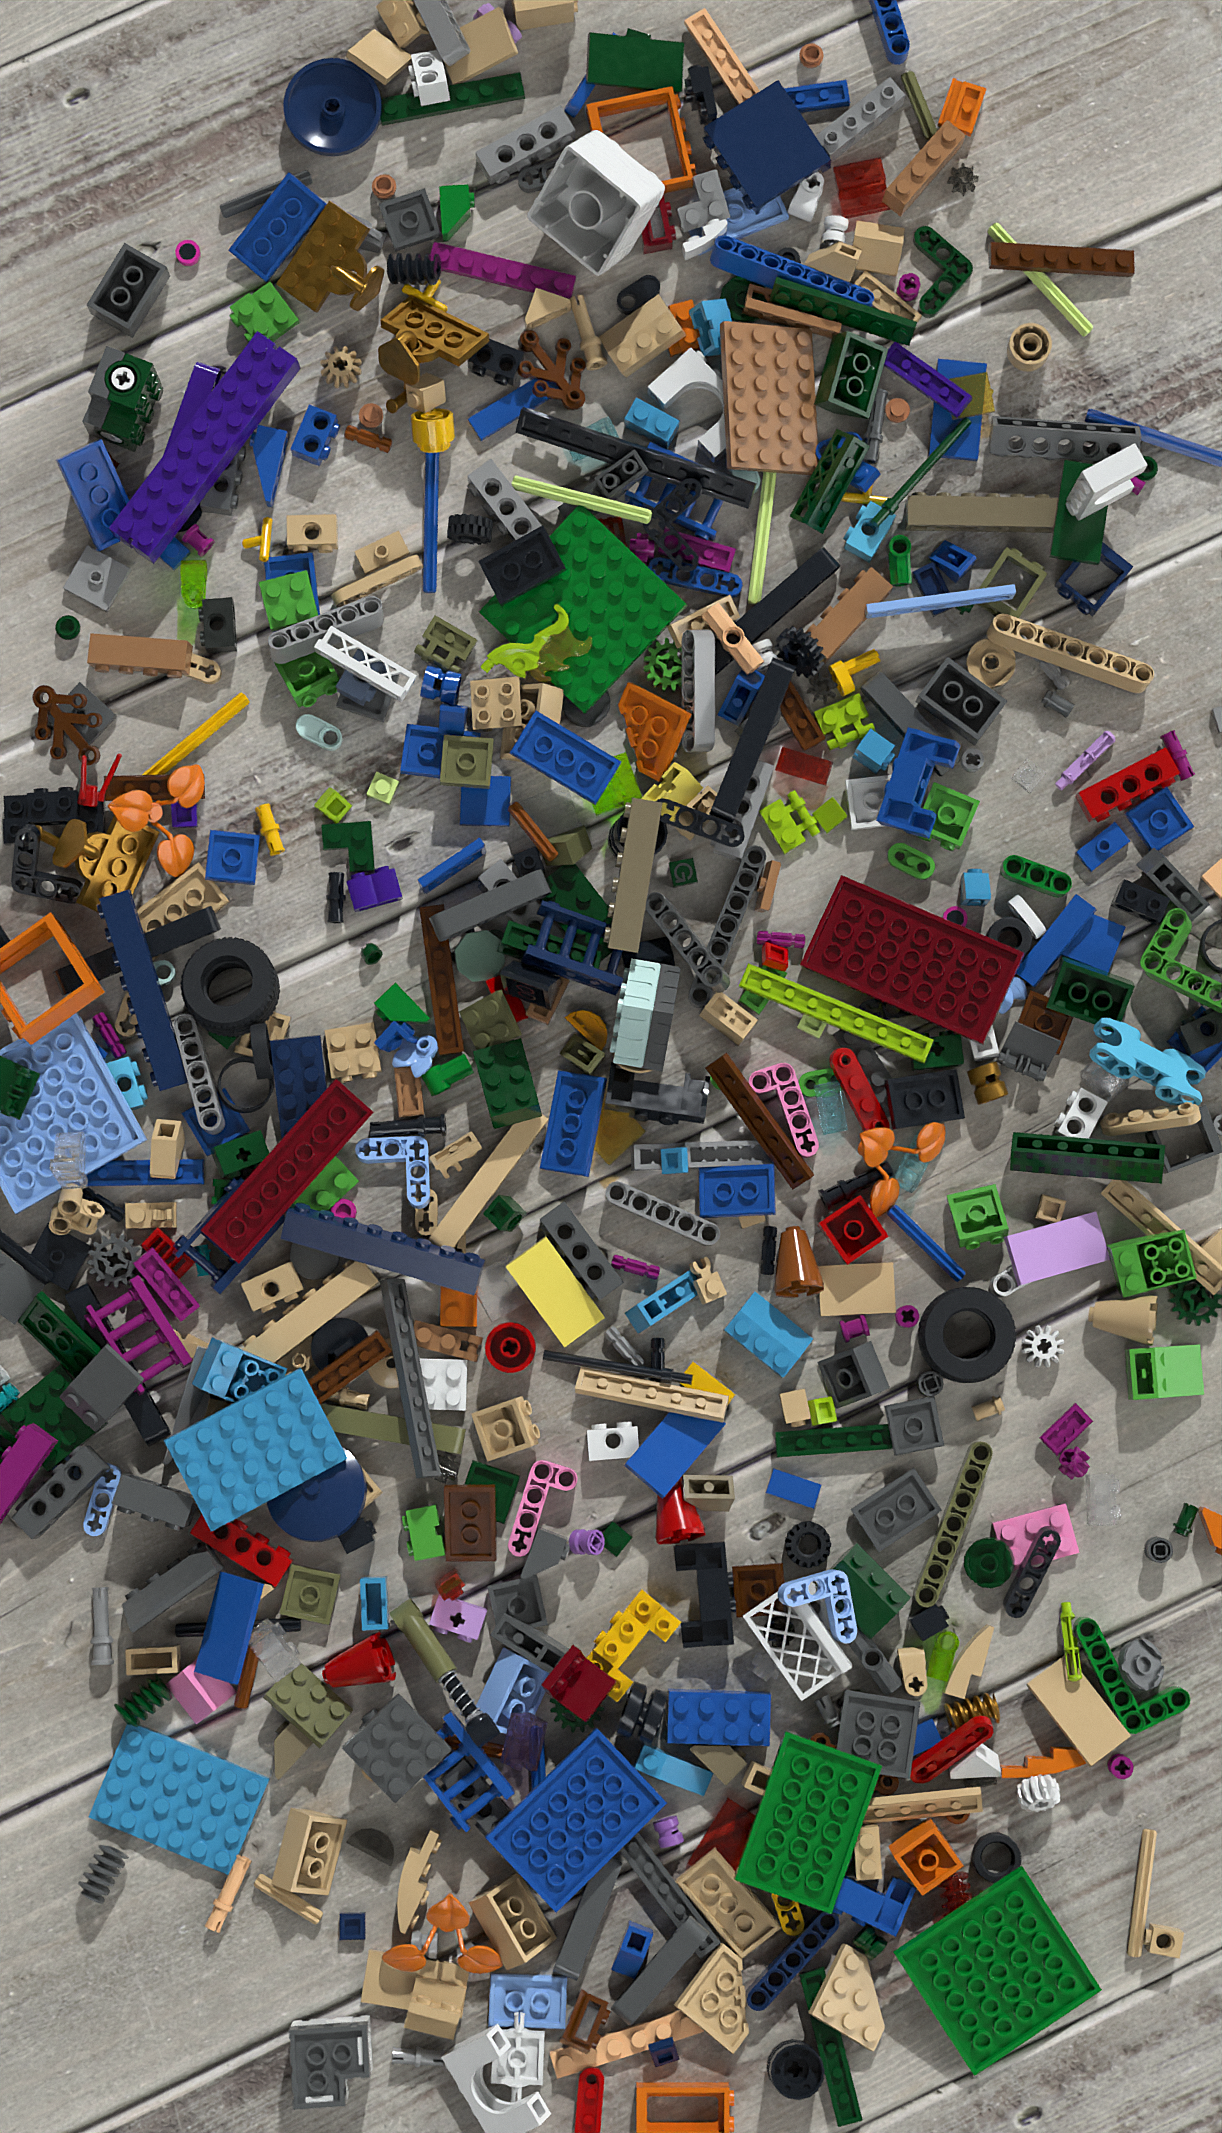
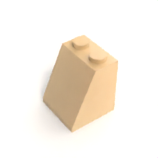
M511 0L515 24L519 31L574 22V12H578V0Z

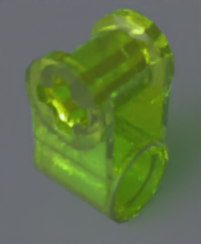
M181 560L182 597L189 608L198 609V607H202V599H206L207 561ZM196 591L197 594L195 595V598L191 599L190 596H192V592Z

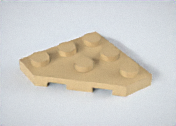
M720 1943L674 2006L726 2050L734 2054L749 2034L745 2014V1986L742 1982L741 1971L743 1970V1964L739 1956L726 1945Z
M841 1944L808 2014L869 2051L874 2052L885 2026L868 1960L865 1955L849 1945Z

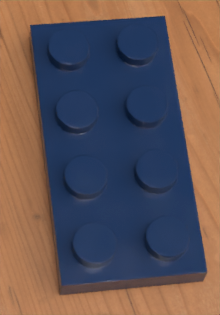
M321 1034L270 1040L281 1138L287 1134L327 1089Z

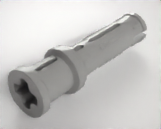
M109 1587L92 1588L94 1637L90 1639V1643L93 1644V1660L91 1665L114 1664V1660L111 1659V1643H113V1638L109 1636Z

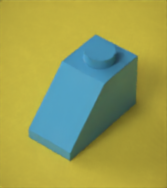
M967 869V873L964 872L961 875L960 906H986L991 900L989 873H982V869Z

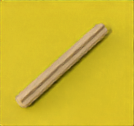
M1153 1829L1142 1830L1127 1954L1131 1957H1141L1157 1837V1832Z

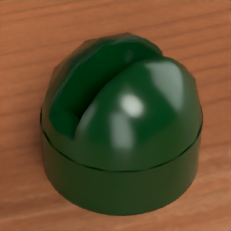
M367 943L366 947H362L360 952L362 959L367 965L377 963L383 955L380 948L373 943Z

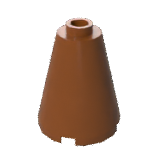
M799 1226L785 1228L786 1231L781 1233L774 1283L776 1296L796 1298L801 1293H807V1296H811L824 1291V1282L806 1231L801 1230Z

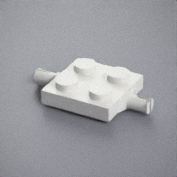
M519 2012L514 2013V2028L508 2030L501 2029L511 2047L501 2057L492 2061L491 2083L505 2084L512 2087L511 2102H515L516 2092L517 2101L522 2099V2087L543 2085L545 2031H534L524 2028L525 2013L520 2012V2023L518 2022Z

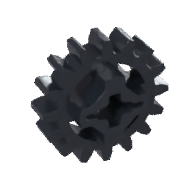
M792 626L790 629L786 628L776 638L777 644L774 648L780 651L777 657L782 658L783 662L796 666L795 671L798 677L802 674L805 678H808L810 675L814 676L824 666L823 660L826 656L820 653L823 647L817 645L819 640L817 638L813 639L811 632L805 634L802 627L796 630Z

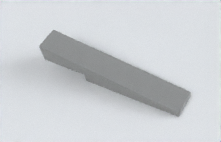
M757 1140L634 1144L630 1146L631 1171L662 1170L661 1149L687 1147L688 1169L774 1164Z

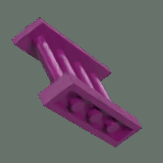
M139 1275L129 1281L130 1288H128L127 1293L95 1312L91 1304L86 1307L85 1311L87 1314L84 1317L90 1327H96L106 1344H109L127 1363L159 1343H167L171 1349L168 1353L169 1356L141 1372L140 1375L144 1378L141 1384L173 1364L176 1366L180 1364L182 1368H185L192 1363V1358ZM134 1300L136 1302L139 1300L144 1307L141 1310L142 1313L108 1333L101 1320ZM148 1321L150 1323L153 1321L158 1329L155 1331V1335L122 1354L115 1341ZM141 1384L135 1390L139 1396L145 1391Z

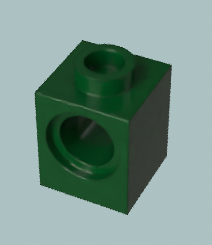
M498 1195L483 1213L500 1231L512 1232L527 1214L511 1196Z

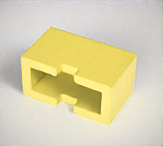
M674 762L661 776L664 780L658 786L654 784L641 799L656 801L664 798L686 806L698 795L703 787L686 768ZM663 803L661 816L663 814L672 815L669 820L673 822L679 808L674 806V811L666 809L667 804Z

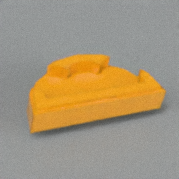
M580 1010L574 1011L565 1017L593 1046L601 1051L603 1050L608 1034L606 1024L600 1016L592 1011Z

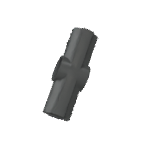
M847 1627L841 1632V1635L848 1631ZM857 1628L856 1638L848 1643V1645L883 1694L887 1696L898 1689L903 1682L872 1639L869 1640ZM870 1651H875L878 1654V1661L873 1665H869L865 1661V1656Z

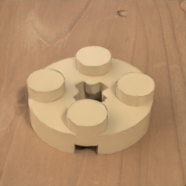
M982 639L970 649L965 665L970 674L993 689L1006 684L1015 671L1016 658L1013 650L994 644L989 639ZM989 658L991 660L995 658L997 660L995 663L997 668L988 669L985 666V659Z

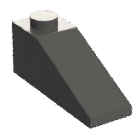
M1153 848L1136 864L1162 893L1170 898V901L1177 908L1186 912L1191 922L1210 905L1157 849Z
M505 1613L490 1634L549 1674L569 1650V1648L552 1637Z

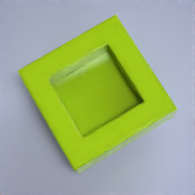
M832 1396L807 1401L812 1426L837 1421Z

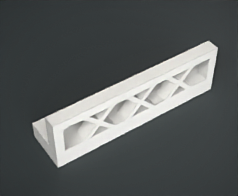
M330 626L322 640L319 639L314 646L316 653L400 702L404 700L417 678V675L333 626ZM333 634L342 639L344 648L336 649L328 644ZM346 642L350 643L353 646L347 647ZM360 649L364 652L366 660L359 662L350 657L348 651ZM367 654L370 655V656H372V657H374V658L368 659ZM378 661L384 663L387 673H377L370 668V663ZM389 667H391L392 669H394V670H396V671L390 672V671H389ZM403 674L409 680L403 688L393 682L391 676Z

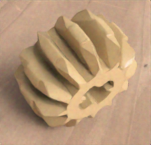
M335 346L333 347L334 354L326 351L325 357L327 359L320 362L321 366L324 367L321 370V375L327 376L325 379L327 384L334 382V386L337 389L341 383H344L345 388H349L348 381L356 383L357 378L355 375L362 374V370L359 368L362 364L361 359L356 358L357 354L355 351L348 353L346 346L342 348V352H339ZM343 364L345 370L340 371L337 365Z

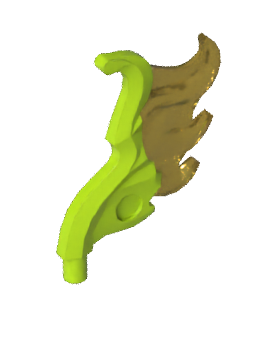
M556 604L554 609L559 614L558 620L553 625L534 635L532 643L501 645L487 655L488 658L480 668L488 673L495 664H500L520 678H526V672L529 671L531 676L537 681L549 682L552 679L545 676V672L550 670L557 672L568 670L570 666L563 665V660L568 657H579L586 654L592 646V637L589 636L585 642L577 640L568 627V614L560 605Z

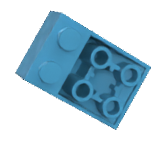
M212 1337L192 1384L203 1391L235 1403L284 1377L287 1368Z

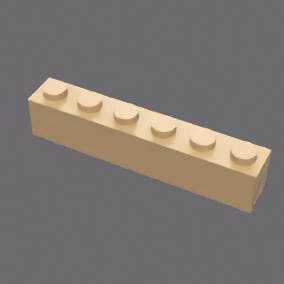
M350 1259L342 1266L345 1269L337 1276L335 1273H332L322 1281L324 1284L322 1288L318 1291L313 1288L302 1297L305 1300L297 1307L295 1304H292L282 1312L284 1315L282 1319L278 1322L273 1319L262 1328L264 1332L256 1338L255 1335H252L242 1343L244 1346L243 1350L277 1363L310 1335H313L322 1325L335 1318L379 1284L380 1281L367 1264Z

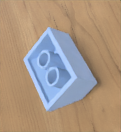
M503 1647L476 1707L480 1708L483 1713H488L501 1733L523 1740L546 1692L541 1684L549 1673L517 1652Z

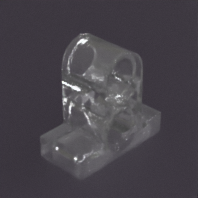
M83 1131L56 1134L54 1159H50V1170L62 1189L87 1188L88 1178L84 1173L86 1140Z

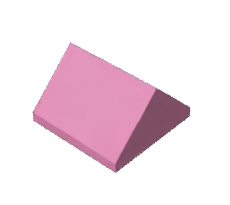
M196 1659L165 1685L197 1725L237 1693V1691L228 1682L194 1672Z

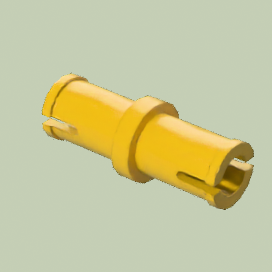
M263 804L255 808L261 825L260 832L265 837L270 856L278 855L285 851L278 832L280 827L279 824L275 823L270 804Z

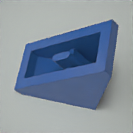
M944 540L929 556V559L935 562L936 566L955 584L973 567L977 559L975 555L947 540Z
M445 703L440 705L439 734L464 736L468 706Z

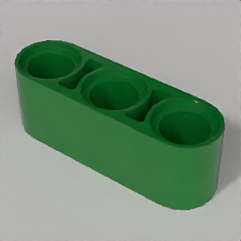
M1018 855L1008 856L1000 866L1001 875L1006 880L1055 898L1063 897L1072 887V880L1066 873ZM1007 863H1016L1019 868L1018 873H1010L1006 867ZM1030 872H1040L1042 881H1032ZM1054 880H1062L1065 883V890H1056L1053 885Z

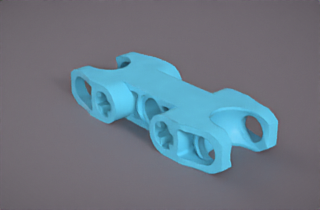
M1101 1018L1094 1025L1093 1031L1095 1035L1106 1043H1097L1090 1049L1089 1056L1104 1070L1122 1079H1128L1133 1076L1142 1079L1156 1087L1155 1094L1159 1099L1176 1106L1185 1102L1199 1105L1202 1102L1201 1093L1191 1085L1198 1084L1205 1078L1206 1071L1188 1055L1175 1049H1166L1161 1052L1140 1041L1141 1033L1139 1030L1111 1018ZM1102 1027H1111L1114 1032L1103 1030ZM1104 1052L1107 1053L1109 1056L1102 1057L1099 1056L1097 1053ZM1187 1071H1195L1198 1074L1190 1075L1187 1073ZM1182 1095L1189 1096V1097L1193 1098L1194 1100H1192V1101H1187V1100H1184L1181 1096H1182Z

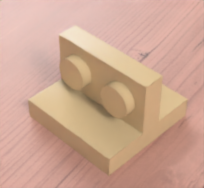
M417 1975L404 2028L454 2040L467 1987Z

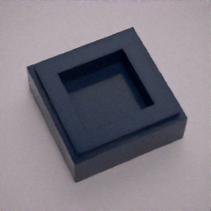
M366 1912L340 1913V1940H365Z
M673 2037L648 2044L655 2067L680 2060Z

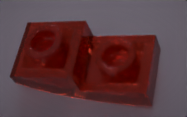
M782 747L775 771L826 786L833 762Z
M456 1567L435 1581V1586L444 1601L448 1598L454 1601L464 1593L462 1588L466 1584L460 1577L461 1574Z

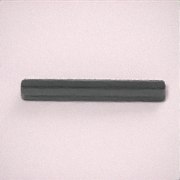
M308 170L294 175L305 186L313 183ZM282 180L221 204L220 210L223 217L228 218L265 203Z

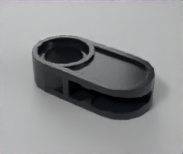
M645 275L623 289L617 296L618 310L622 314L630 315L660 293L659 280L655 276ZM626 296H631L634 298L635 304L631 308H626L622 305L621 300Z

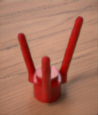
M117 754L100 792L97 791L98 786L86 784L87 757L85 755L82 756L78 804L97 807L98 801L104 802L106 790L122 757L121 754Z

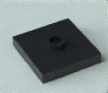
M47 1223L31 1255L54 1273L50 1282L69 1291L89 1255L88 1252L92 1250L93 1246L69 1233L65 1235L54 1234L49 1229V1223Z

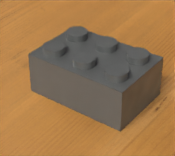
M124 243L87 303L90 314L133 338L170 278L168 268Z
M947 657L918 695L915 702L975 746L1004 708L1007 700Z
M130 1473L121 1474L112 1504L117 1505L116 1510L126 1514L138 1512L142 1514L141 1518L154 1523L155 1521L162 1520L166 1522V1527L178 1531L191 1525L197 1507L192 1494Z

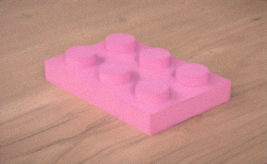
M1066 1503L992 1523L996 1538L1005 1542L1012 1550L1015 1559L1014 1570L1020 1568L1036 1533L1044 1526L1055 1528L1061 1537L1060 1546L1053 1560L1080 1553ZM1051 1534L1049 1537L1044 1536L1043 1538L1046 1543L1054 1540ZM1040 1555L1034 1556L1031 1560V1565L1043 1563L1044 1557Z

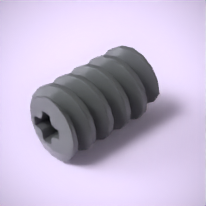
M99 1845V1849L103 1854L93 1855L98 1863L88 1864L93 1872H84L83 1875L88 1881H79L78 1884L83 1889L81 1893L85 1897L103 1904L105 1899L102 1895L106 1896L110 1893L107 1886L115 1884V1880L112 1877L120 1875V1871L117 1868H123L125 1866L123 1859H128L129 1857L112 1846Z

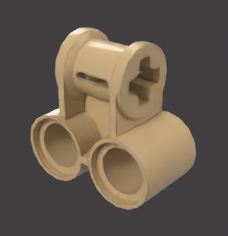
M68 1184L61 1188L59 1202L52 1207L49 1229L57 1235H65L70 1232L71 1228L83 1234H94L97 1229V1222L103 1217L105 1210L99 1203L83 1199V1191L79 1186Z

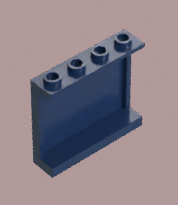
M779 80L704 126V137L702 139L709 150L713 149L715 151L718 165L722 170L726 169L730 174L729 181L735 190L740 189L744 195L742 200L748 210L753 209L756 215L760 213L759 208L817 171L821 170L824 173L831 168L830 157Z

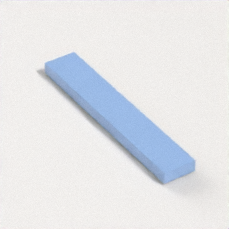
M1015 584L871 603L866 604L865 616L867 619L1011 600L1016 594Z

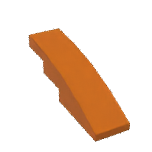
M1050 1746V1756H1025L1024 1766L1000 1765L1001 1778H1024L1038 1776L1039 1774H1054L1082 1766L1086 1762L1074 1747Z

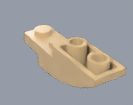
M432 1827L421 1850L413 1847L410 1848L400 1877L397 1909L400 1932L403 1934L406 1933L408 1928L413 1930L419 1915L415 1914V1911L419 1904L424 1906L430 1891L426 1890L428 1883L419 1878L420 1876L426 1877L431 1863L427 1862L431 1852L437 1853L442 1842L438 1838L440 1831Z

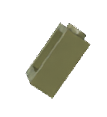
M1006 547L979 589L989 586L1006 559L1037 578V580L1016 611L1001 601L977 605L994 616L1004 613L1020 618L1048 573L1044 571L1045 568L1034 561L1031 563L1023 558L1024 555L1019 550Z

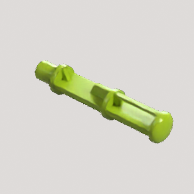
M1071 1602L1061 1603L1062 1613L1060 1614L1067 1679L1075 1682L1082 1679L1078 1640L1073 1636L1071 1624L1075 1614L1072 1612ZM1075 1653H1077L1080 1673L1079 1675L1077 1674ZM1067 1654H1069L1071 1675H1069Z

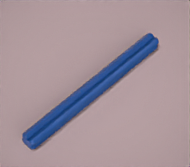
M1094 409L1087 411L1085 422L1139 426L1141 441L1222 467L1221 451Z
M439 452L426 453L423 561V591L425 593H436Z

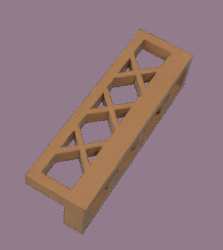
M753 284L749 285L742 314L788 327L810 329L813 334L831 339L833 335L840 333L842 323L802 313L792 308L788 309L774 305L773 302L769 301L772 293L771 289ZM752 293L764 295L767 303L752 299Z

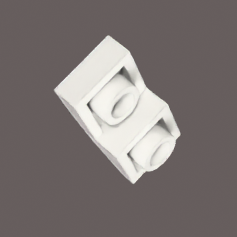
M719 219L711 220L705 224L706 226H703L702 237L693 236L688 238L682 244L684 259L693 258L712 247L715 239L727 232L726 219L721 221Z

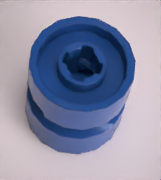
M427 666L420 697L431 700L438 697L443 703L455 705L462 674L452 671L443 673L440 668ZM437 679L442 680L440 690L435 689Z

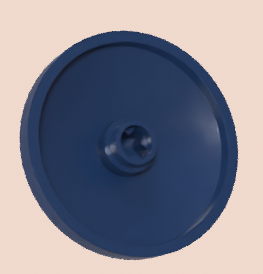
M325 58L304 66L294 75L284 95L283 110L288 129L300 145L319 155L342 156L360 149L373 137L381 120L382 104L378 87L366 71L345 59Z
M345 1448L343 1450L347 1456L346 1460L267 1501L268 1510L273 1520L290 1536L306 1542L328 1541L345 1533L360 1517L367 1497L366 1477L360 1463Z

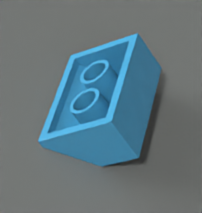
M755 1291L723 1330L781 1378L785 1377L813 1340L810 1335Z

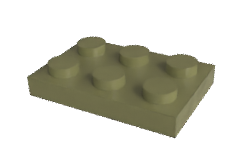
M298 1659L263 1696L269 1704L319 1749L353 1711L348 1704Z

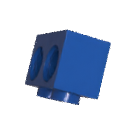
M309 404L290 449L292 456L320 466L322 460L326 461L331 447L328 446L331 438H336L340 429L337 415ZM319 421H326L328 423L327 427L322 430L315 428V425ZM310 443H316L318 449L314 452H308L306 446Z

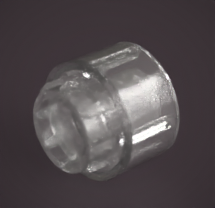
M1105 1053V1054H1098L1099 1056H1102V1057H1107V1056H1109L1107 1053ZM1093 1060L1080 1071L1081 1079L1094 1095L1107 1102H1111L1129 1085L1128 1079L1114 1076Z

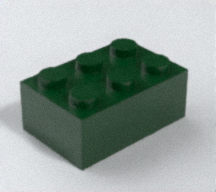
M521 1038L473 1051L494 1129L542 1117Z

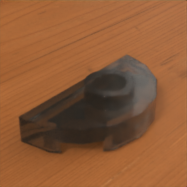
M363 1828L354 1832L346 1841V1843L389 1866L392 1865L394 1847L390 1838L381 1830Z

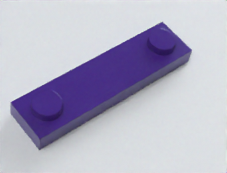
M894 342L888 349L884 366L954 417L958 418L971 402L972 396L897 342Z

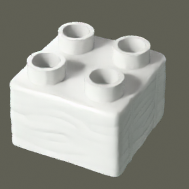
M593 130L564 148L554 169L529 210L527 217L536 227L557 242L595 275L600 276L629 254L663 197L665 186L653 172L648 171L628 155L615 141L608 138L602 132Z

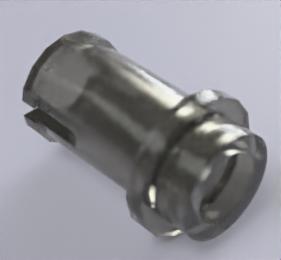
M996 1777L963 1778L965 1788H982L997 1785Z

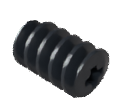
M390 253L387 260L388 279L392 284L400 282L402 285H406L409 282L411 285H416L417 283L420 285H426L427 283L435 285L441 275L440 255L435 254L433 261H431L430 254H425L424 261H422L420 253L416 254L415 260L412 259L411 253L406 254L405 260H403L402 253H397L396 260H394L393 255Z

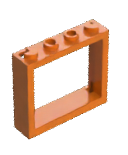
M673 86L586 104L590 131L598 130L602 133L600 117L667 104L683 177L661 181L665 186L664 194L693 188L692 177L696 176L695 164H690L688 156L692 155L689 140L685 141L683 132H686L684 117H679L678 109H681V102L678 94L674 95Z
M51 912L0 948V974H2L54 936L84 983L27 1024L0 981V1004L4 1008L1 1012L9 1023L13 1022L14 1027H12V1030L19 1040L24 1038L30 1045L105 992L62 923Z

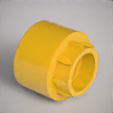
M434 408L427 413L416 411L411 414L412 440L422 452L437 453L449 449L451 441L455 438L452 411Z

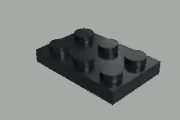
M543 525L478 561L502 606L567 570Z
M957 1069L884 1080L892 1130L965 1118Z

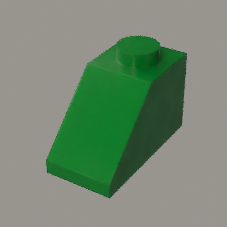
M469 184L439 186L443 242H448L471 217L470 208H475L474 193H469Z
M396 982L374 1002V1005L377 1007L374 1012L384 1022L387 1019L391 1023L396 1021L402 1024L404 1022L408 1024H428L431 1021L425 1012Z

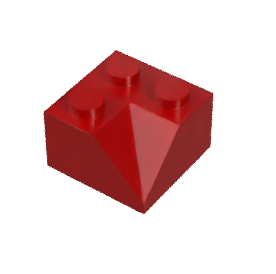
M861 1195L817 1224L830 1245L847 1265L889 1237Z

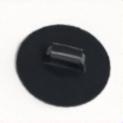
M335 1318L329 1320L316 1331L312 1339L311 1355L315 1365L321 1371L368 1337V1334L358 1322L352 1319Z

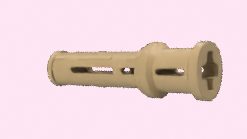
M577 295L579 305H577L575 296H573L569 300L582 340L580 342V349L584 351L587 360L586 369L590 371L598 370L608 363L607 359L602 355L600 348L601 340L595 336L584 296Z

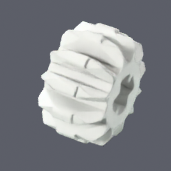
M1040 1325L1035 1326L1036 1335L1033 1331L1028 1330L1026 1333L1031 1340L1022 1339L1021 1341L1023 1344L1029 1345V1348L1021 1350L1022 1353H1031L1026 1361L1031 1362L1036 1358L1035 1367H1040L1043 1360L1046 1368L1050 1367V1359L1058 1363L1059 1359L1055 1353L1064 1354L1063 1349L1057 1348V1345L1064 1344V1340H1055L1059 1335V1331H1054L1049 1335L1051 1327L1048 1325L1044 1328V1332H1042ZM1041 1339L1044 1340L1043 1343H1048V1348H1045L1044 1354H1042V1350L1037 1349V1345L1041 1344Z
M1039 1774L1035 1777L1031 1776L1029 1779H1023L1022 1783L1017 1785L1018 1803L1021 1809L1027 1812L1046 1811V1809L1053 1808L1055 1804L1060 1802L1059 1785L1056 1779L1050 1775L1042 1776Z

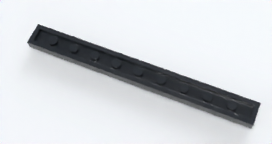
M525 407L520 411L515 433L610 464H615L631 451L636 450L649 470L645 474L646 476L677 486L685 479L693 478L702 485V494L747 509L750 507L756 487L754 482ZM687 483L685 485L687 489L695 491L697 487L696 484L689 485Z

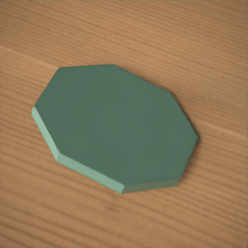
M488 930L466 933L454 949L457 970L472 982L494 978L505 964V955L497 952L501 940Z

